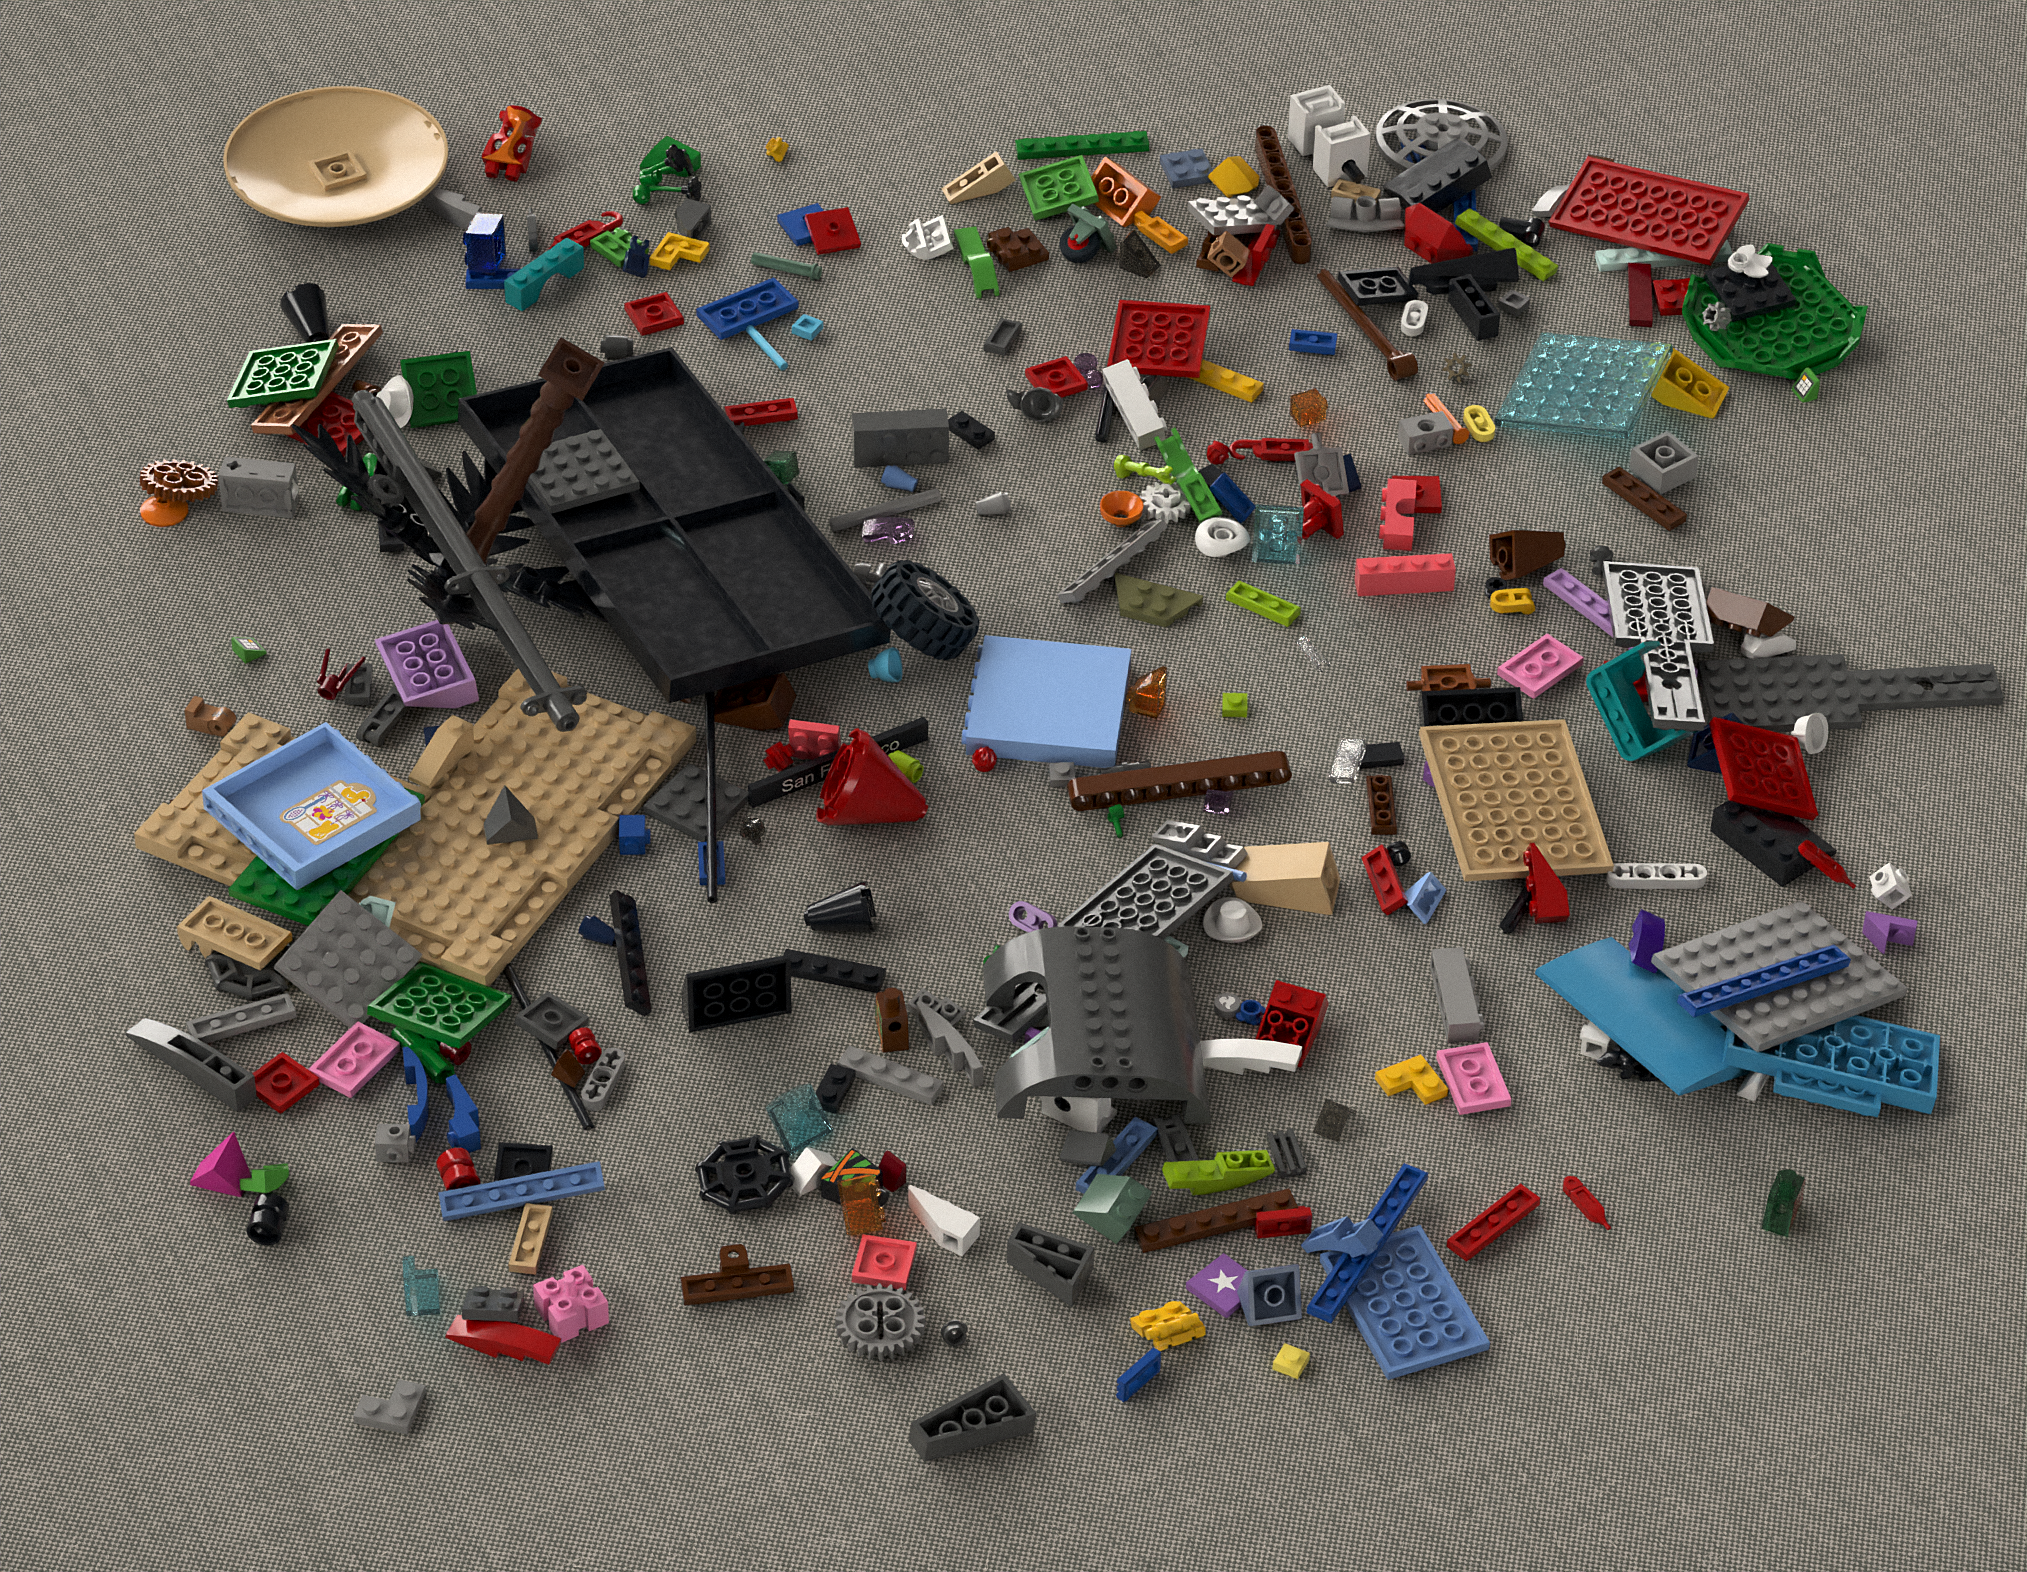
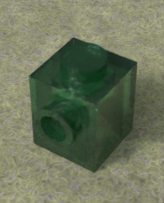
M774 451L763 460L782 484H788L799 474L796 451Z

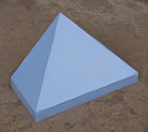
M1428 872L1405 892L1408 900L1407 905L1422 923L1426 924L1446 889L1432 872Z

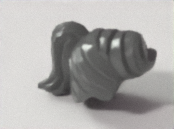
M1036 387L1020 393L1010 389L1006 390L1007 399L1013 409L1021 410L1023 415L1030 420L1046 422L1052 418H1057L1063 409V399L1047 388Z

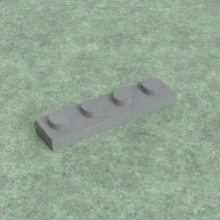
M285 993L186 1021L191 1036L204 1043H209L297 1017L289 994Z
M850 1045L837 1062L839 1066L856 1070V1077L931 1106L944 1089V1081Z

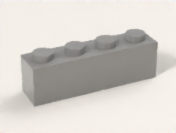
M1463 947L1432 949L1430 970L1447 1043L1479 1041V1031L1484 1029L1483 1014H1478L1479 997L1473 993L1475 991V981L1473 976H1469V957L1465 958Z

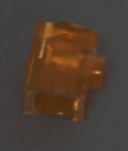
M1316 388L1291 395L1290 415L1300 427L1325 420L1328 403L1326 398L1321 396Z

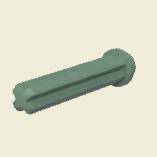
M757 252L752 254L751 263L757 266L810 277L811 281L819 280L822 274V267L818 263L811 265Z

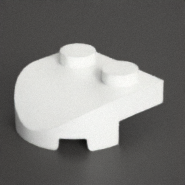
M943 215L924 224L918 218L909 224L910 230L907 234H902V243L907 251L919 259H933L954 249Z

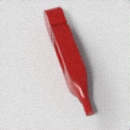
M1805 840L1798 846L1800 854L1808 861H1811L1814 866L1833 881L1848 884L1853 889L1856 887L1848 878L1844 868L1820 848L1818 849L1814 843Z
M1567 1176L1564 1178V1193L1570 1197L1571 1201L1589 1221L1599 1223L1607 1230H1610L1611 1227L1606 1221L1604 1207L1592 1193L1583 1186L1584 1184L1577 1177Z

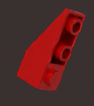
M1530 843L1526 851L1523 852L1524 866H1528L1529 876L1526 877L1527 891H1531L1532 901L1529 902L1530 916H1534L1535 924L1566 922L1570 916L1567 890L1535 843Z

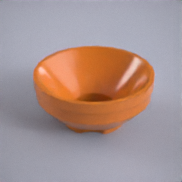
M1129 491L1110 492L1101 499L1100 512L1102 517L1109 523L1116 525V527H1126V525L1136 522L1142 516L1143 501L1138 495ZM1125 515L1128 518H1117L1115 516Z

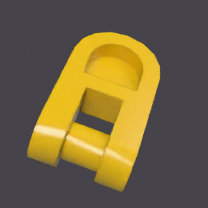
M1528 588L1503 589L1491 594L1490 607L1495 612L1502 614L1522 612L1525 615H1529L1536 609Z

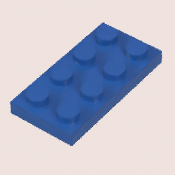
M773 277L696 309V314L720 340L745 331L749 325L757 326L798 309L799 301Z

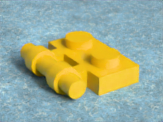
M1171 1301L1166 1303L1164 1307L1155 1310H1145L1140 1312L1139 1315L1130 1318L1132 1329L1148 1340L1154 1338L1163 1339L1168 1337L1169 1333L1177 1330L1183 1332L1191 1329L1192 1325L1200 1323L1198 1314L1196 1312L1192 1313L1181 1301Z

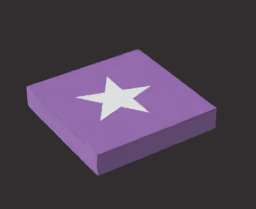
M1223 1253L1187 1281L1186 1289L1223 1317L1228 1318L1242 1306L1237 1290L1245 1271L1248 1270Z

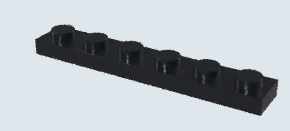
M615 890L609 895L624 1003L625 1007L645 1017L652 1010L636 901L630 895H625Z

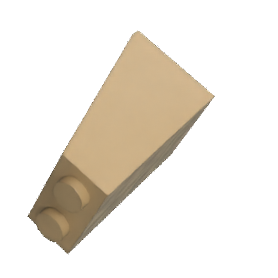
M1329 842L1244 847L1248 855L1239 863L1235 870L1246 872L1247 878L1244 882L1233 880L1230 883V888L1232 891L1234 890L1236 898L1255 904L1326 915L1333 914L1340 876Z

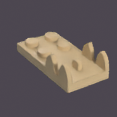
M208 896L177 926L179 939L186 950L189 951L196 942L204 958L211 955L215 950L260 971L293 940L291 931L211 896Z

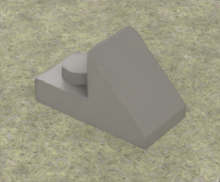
M1269 185L1254 201L1257 206L1264 210L1279 225L1295 209L1276 189Z

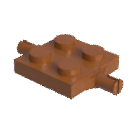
M1470 664L1421 666V680L1406 681L1407 691L1491 688L1490 677L1476 678L1471 671Z

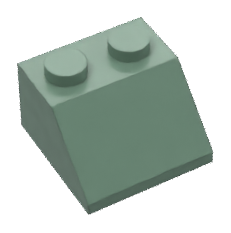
M1097 1174L1072 1213L1117 1244L1130 1229L1152 1192L1129 1176Z

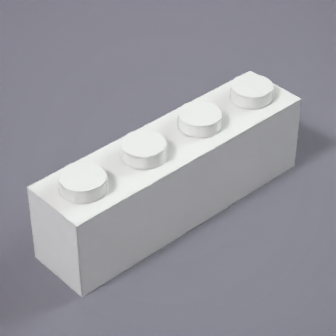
M1127 359L1102 369L1104 384L1138 449L1141 451L1156 445L1154 440L1156 436H1159L1161 441L1165 440L1164 431L1167 430L1163 417H1158L1156 403L1154 400H1149V391L1145 383H1140L1139 380L1141 378L1136 366L1132 367Z

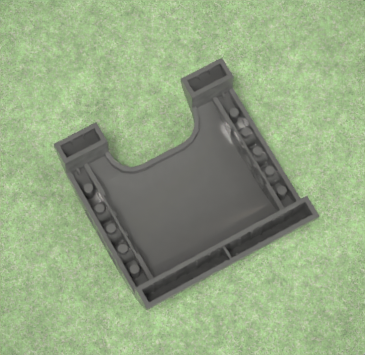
M1061 926L1038 929L1022 934L999 947L983 965L986 1006L1012 1007L1015 986L1025 982H1037L1043 986L1046 993L1050 1028L1044 1037L1011 1057L994 1075L997 1118L1024 1119L1028 1096L1181 1100L1184 1123H1211L1191 973L1182 955L1171 944L1147 932L1133 929Z

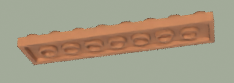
M341 324L328 339H337L339 348L318 395L311 399L300 398L289 402L279 401L270 403L251 424L253 433H264L265 435L294 434L296 431L292 428V425L295 424L300 427L308 419L309 415L383 333L381 325Z

